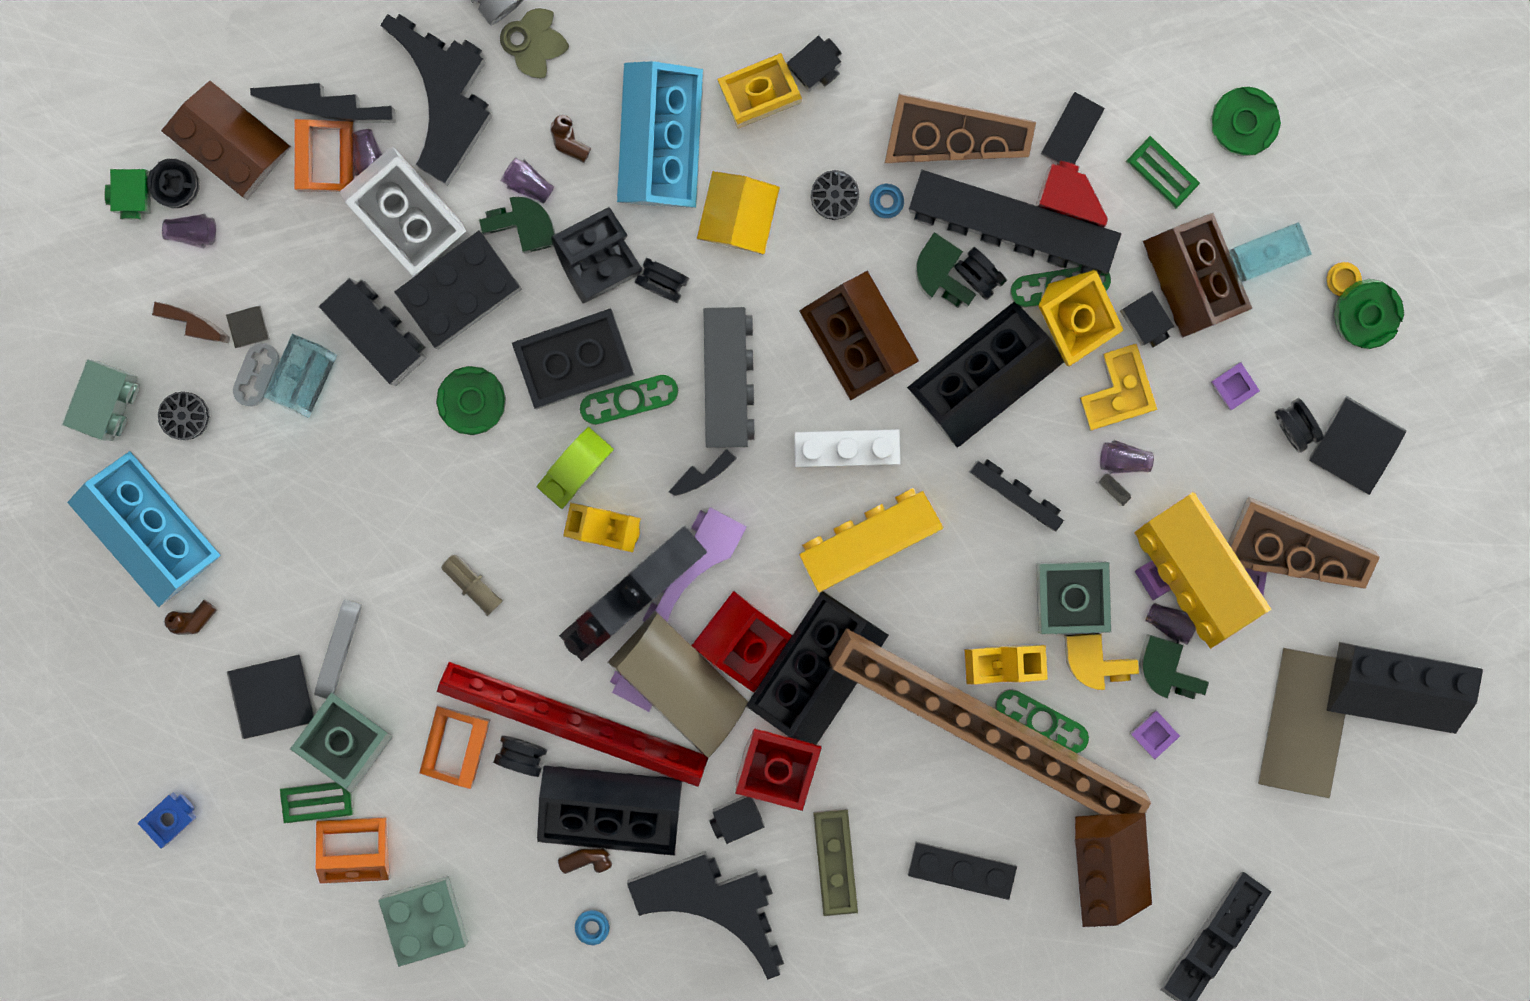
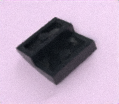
M610 207L553 235L551 238L559 261L583 304L638 276L643 270L624 241L628 235Z
M1346 396L1329 422L1328 428L1323 435L1324 439L1317 444L1310 455L1309 461L1370 495L1406 434V429Z
M726 449L704 474L692 465L668 492L673 496L695 490L719 476L737 458Z
M300 655L227 671L242 739L306 725L314 717Z

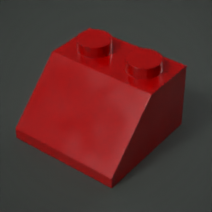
M1060 161L1057 165L1052 164L1046 171L1035 206L1105 227L1108 217L1087 176L1078 172L1080 167L1065 161Z
M733 591L691 646L717 668L754 693L792 637V634Z
M754 728L745 746L736 776L735 794L803 811L822 746Z

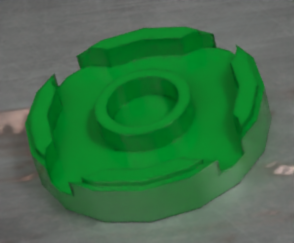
M1250 86L1235 88L1224 94L1215 104L1210 119L1212 134L1217 143L1228 153L1238 156L1256 155L1269 148L1277 138L1281 126L1279 110L1274 99L1263 90Z
M1374 279L1357 281L1345 289L1337 301L1334 312L1336 328L1344 339L1355 346L1365 349L1381 347L1395 337L1400 321L1403 322V301L1397 291L1383 281Z
M466 366L455 369L445 377L438 388L436 404L440 417L448 427L461 434L477 435L489 431L498 424L505 412L506 396L503 385L494 374L481 367Z

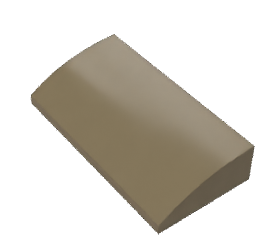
M656 611L607 662L694 747L708 758L731 732L748 703Z
M1283 648L1258 784L1330 798L1346 715L1326 711L1336 657Z

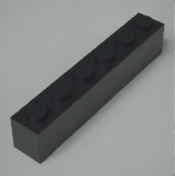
M922 169L909 206V212L915 214V221L934 226L935 221L948 224L947 231L967 236L968 231L981 235L980 241L986 244L1000 247L1001 242L1015 246L1013 252L1033 258L1034 253L1048 256L1046 262L1066 268L1067 264L1070 263L1081 267L1079 272L1081 274L1095 270L1099 277L1101 274H1109L1122 234Z

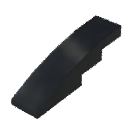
M320 83L250 88V95L255 99L294 113L325 120L349 121L353 123H396L395 109L392 106L360 108L359 97L356 94L324 97V86Z
M1244 871L1241 872L1199 930L1160 990L1175 1001H1197L1208 982L1216 976L1230 952L1238 946L1272 891Z

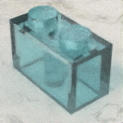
M1299 222L1229 250L1242 282L1312 255Z
M292 333L264 398L280 407L309 418L337 355L322 345Z

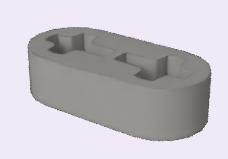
M255 344L250 347L245 356L233 387L234 397L242 405L256 406L266 396L279 363L278 352L270 344ZM264 349H267V356L272 361L270 365L264 364L258 374L255 372L258 361L254 359L255 353H262ZM255 376L257 380L254 389L259 392L257 397L251 396L247 401L244 399L245 393L240 391L241 386L249 385L252 377Z

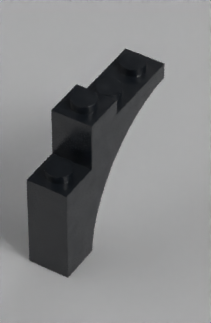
M387 14L380 26L402 44L411 55L423 78L429 105L428 131L424 148L416 165L448 186L492 118L491 113L486 110L489 106L488 103L474 94H471L469 98L465 97L468 89L486 63L480 57L482 50L467 40H464L462 45L453 40L448 50L445 51L443 50L445 46L443 41L430 33H427L426 37L421 36L414 31L416 24L406 17L398 14L395 19Z
M685 526L682 527L559 635L568 651L583 661L707 553L705 548Z
M706 851L628 880L627 886L639 916L648 913L674 911L698 915L712 920L736 935L749 948L761 965L767 980L780 975L779 966L784 964L781 952L777 944L774 946L770 945L767 933L772 932L766 913L759 914L757 910L769 905L767 896L773 894L766 874L759 876L757 869L718 883L716 878L722 875L715 857L708 858Z

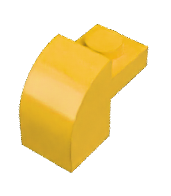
M570 502L563 536L634 552L635 543L640 535L639 525L641 518Z
M1102 634L1064 635L1067 666L1072 675L1084 685L1097 690H1105L1104 676H1110V682L1131 681V674H1139L1138 660L1135 658L1103 660Z
M1014 645L965 649L966 684L1048 680L1046 645Z

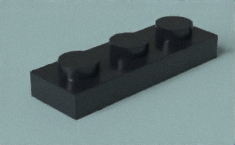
M987 459L984 464L980 461L974 463L969 471L970 474L1052 531L1056 532L1064 521L1058 516L1061 511L1059 508L1046 499H1043L1040 504L1029 495L1033 490L1017 479L1012 484L1001 477L1004 470Z
M915 841L908 876L1009 900L1017 865Z

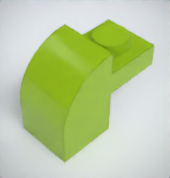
M587 427L551 466L536 487L559 508L563 509L583 484L597 471L614 448L590 427Z

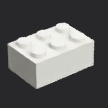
M393 146L340 191L344 202L413 277L466 232L456 215Z

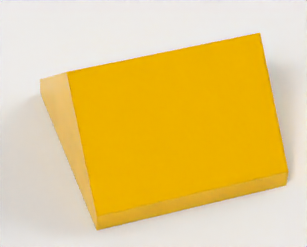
M782 53L717 79L737 129L802 103L801 94Z
M712 171L697 239L764 255L780 187L747 176Z
M1092 270L1048 284L1039 304V309L1066 366H1071L1124 331L1097 271Z

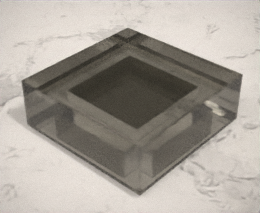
M261 306L226 314L236 349L270 339Z
M1103 473L1095 482L1119 506H1124L1131 499V494L1109 473Z

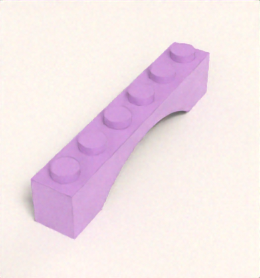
M711 507L707 513L700 510L691 529L697 531L694 537L705 548L707 553L663 591L664 595L658 605L651 603L642 621L645 622L654 611L664 620L668 621L673 606L684 589L698 575L713 565L731 558L747 526ZM615 671L610 680L612 684L616 685L612 693L649 712L652 705Z

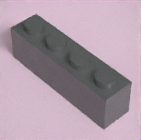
M745 307L703 308L706 448L748 447V440H755L754 419H747V405H754V384H747L746 372L747 370H753V350H746V336H753L752 315H746Z

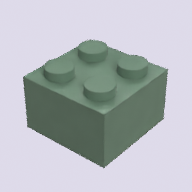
M87 359L62 425L100 440L113 441L115 435L120 437L127 422V417L123 416L128 403H134L140 385L136 384L138 376L100 361Z
M1109 562L1036 563L1038 633L1111 632Z
M331 692L290 750L352 793L389 743L392 736Z
M449 876L382 895L378 900L398 967L466 947L468 939Z

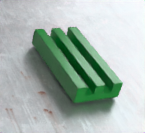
M1151 136L1125 161L1175 209L1200 184L1195 177ZM1148 147L1153 149L1189 184L1186 189L1146 152ZM1141 157L1180 195L1177 198L1174 197L1136 160Z
M336 782L280 789L284 824L354 815L351 793ZM336 789H342L343 795L295 801L288 800V795ZM344 802L345 809L290 815V808Z

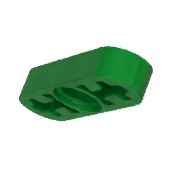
M1081 267L1021 276L1013 282L1010 288L1011 299L1023 308L1039 306L1042 292L1032 294L1030 301H1025L1023 296H1017L1016 290L1022 288V282H1027L1031 288L1039 287L1041 284L1038 279L1045 278L1044 290L1046 291L1048 284L1051 283L1053 278L1057 276L1072 277L1073 273L1080 272ZM1101 274L1104 278L1102 284L1107 291L1111 284L1110 274Z
M658 375L592 393L582 400L580 413L586 422L599 425L665 407L676 400L678 385L673 378L667 375ZM664 381L666 386H672L673 391L668 393L667 400L662 401L660 396L650 397L652 405L645 406V396L640 389L641 385L647 384V391L657 389V382ZM625 390H634L639 395V404L633 410H626L619 403V397ZM614 393L613 402L619 414L612 416V409L610 408L601 411V418L595 419L593 414L587 415L586 408L591 406V400L596 399L598 404H604L609 402L606 395Z
M1015 689L1004 690L998 695L995 707L999 712L1019 722L1023 715L1017 711H1011L1010 714H1006V707L1002 704L1005 698L1010 700L1013 695L1017 696V704L1027 709L1028 703L1034 705L1028 712L1026 723L1023 725L1051 739L1050 736L1058 727V720L1062 719L1065 721L1061 726L1062 729L1068 732H1072L1075 728L1079 729L1078 736L1082 739L1079 745L1073 743L1071 747L1066 746L1067 739L1058 733L1056 740L1053 741L1075 753H1080L1087 747L1089 742L1088 732L1078 722ZM1040 711L1049 713L1052 718V724L1046 731H1037L1032 725L1033 716Z

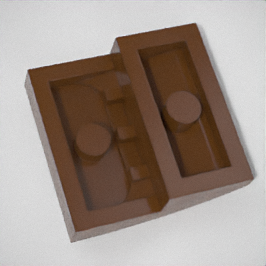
M154 301L152 315L187 322L186 336L229 344L230 336L211 321L193 312Z

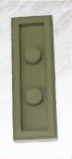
M848 808L813 812L823 916L858 913Z

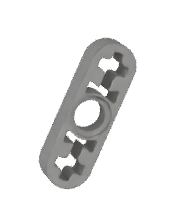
M346 599L343 601L316 684L315 696L327 699L331 692L335 694L362 604Z

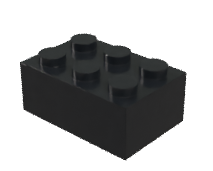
M477 231L394 292L433 347L439 350L521 291L522 288L482 232Z
M349 278L318 307L390 385L397 386L427 359L422 353L426 347L413 333L408 331L404 334L398 327L402 323L400 318L389 307L384 305L381 308L375 302L379 296L365 281L361 279L357 282Z
M611 308L512 342L534 409H540L635 376Z

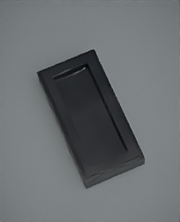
M1074 92L1041 154L1057 163L1065 161L1075 164L1105 108Z

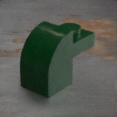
M510 197L512 212L507 213L505 207L485 212L486 218L479 220L481 231L484 235L517 228L524 254L554 247L551 238L556 233L549 214L540 204L529 198Z
M935 232L918 256L915 268L917 283L929 299L934 296L939 288L944 291L941 297L956 308H959L961 304L968 307L976 293L948 275L963 251Z
M1147 634L1139 662L1141 676L1146 685L1153 692L1167 699L1171 686L1176 687L1175 694L1195 699L1196 693L1205 695L1209 684L1208 681L1176 672L1184 645Z

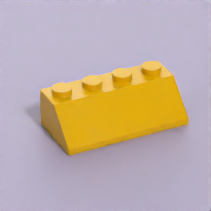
M911 488L895 497L897 504L887 509L884 508L883 504H880L864 513L866 520L856 525L853 524L852 520H849L833 528L836 535L823 541L822 537L818 536L802 544L805 551L799 553V556L818 593L944 529L924 491L916 493L914 488Z
M1192 492L1134 532L1140 547L1150 556L1158 569L1159 576L1169 585L1177 598L1178 605L1188 614L1196 627L1197 634L1207 643L1210 649L1272 610L1195 492Z

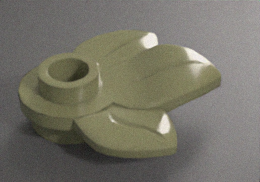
M532 9L524 15L521 21H513L505 25L500 33L502 48L508 54L515 57L516 65L521 72L533 78H545L547 75L546 60L557 58L569 49L566 39L559 32L550 28L554 12L548 9ZM521 33L524 36L523 43L514 45L511 42L512 35Z

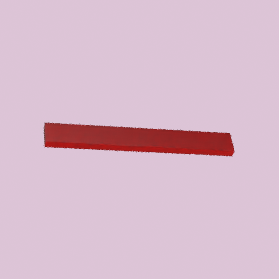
M448 662L436 691L696 787L700 784L708 761V757L699 752Z

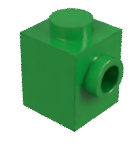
M110 169V184L105 185V204L110 205L111 212L120 213V219L141 220V213L151 214V193L148 188L150 171L146 169Z

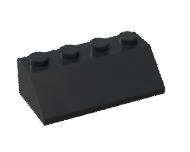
M1013 302L907 388L942 432L958 448L1062 365L1064 360L1051 338L1020 305Z
M821 591L746 707L788 737L817 745L857 684L854 680L833 670L829 660L846 628L882 647L889 634L824 591Z
M1339 642L1326 711L1456 734L1477 704L1483 669Z
M544 766L539 794L537 842L675 856L682 781L668 777L574 769L562 766Z

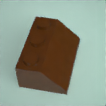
M208 81L185 101L161 130L246 200L252 196L291 148L287 142L212 81Z
M1214 213L1184 223L1143 241L1147 256L1153 265L1161 290L1167 299L1174 316V322L1179 328L1182 338L1253 309Z
M868 270L839 285L799 310L850 401L919 362Z
M1146 813L1075 816V845L1082 927L1118 926L1152 905Z

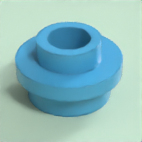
M881 184L870 195V207L881 218H893L901 212L904 206L903 193L893 184ZM884 195H890L893 198V205L889 208L883 207L880 203V198Z
M596 910L583 912L575 922L576 936L587 945H597L603 942L609 933L608 919L603 913ZM589 921H595L598 924L599 930L596 933H589L586 930V924Z

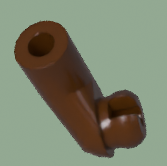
M567 115L557 116L550 127L555 148L559 152L585 163L591 147L575 140L573 123L570 117Z
M204 599L193 613L176 611L168 613L164 623L166 628L173 634H197L217 609Z
M580 849L558 859L559 868L564 874L589 864H593L595 872L601 873L610 869L612 862L608 857L610 854L605 849Z

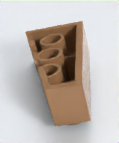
M899 93L885 163L1029 157L1036 122Z
M1251 497L1247 498L1228 541L1229 546L1244 568L1366 589L1380 558L1378 553L1372 549Z

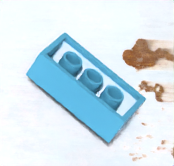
M655 61L624 63L617 202L696 208L703 69Z
M130 451L85 482L67 502L158 607L179 593L221 556Z

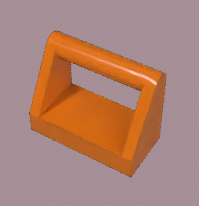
M295 119V190L298 192H340L353 181V122ZM313 130H340V184L313 183Z
M436 706L419 773L471 789L474 785L491 719ZM448 717L473 725L460 776L435 769Z
M366 818L316 821L315 870L319 883L389 880L387 819ZM378 832V854L326 856L325 834Z

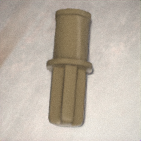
M457 555L450 556L443 563L442 570L463 590L461 594L463 596L467 594L485 612L486 616L490 615L503 602L481 580L483 576L481 574L477 576Z

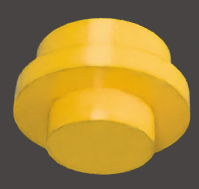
M1340 262L1332 266L1326 277L1329 290L1337 296H1341L1344 290L1355 282L1362 281L1359 269L1348 262Z

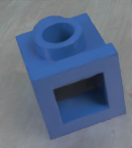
M173 792L137 824L162 849L197 817L192 813L195 808L184 795L180 794L177 797ZM164 813L173 815L174 822L172 825H166L163 822L162 817Z

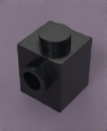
M818 35L787 62V66L810 92L820 83L826 87L840 75L837 68L841 66V60L838 57L842 53L830 38L823 41Z

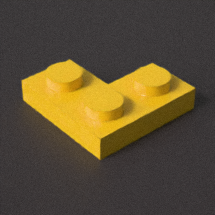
M1137 343L1102 354L1112 388L1080 397L1090 431L1157 410Z

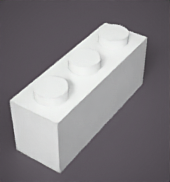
M900 429L794 433L795 467L901 464Z

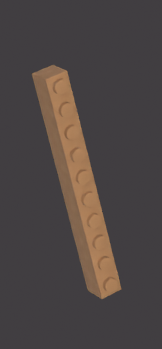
M847 628L829 657L833 670L1101 815L1146 813L1152 803L1145 790Z

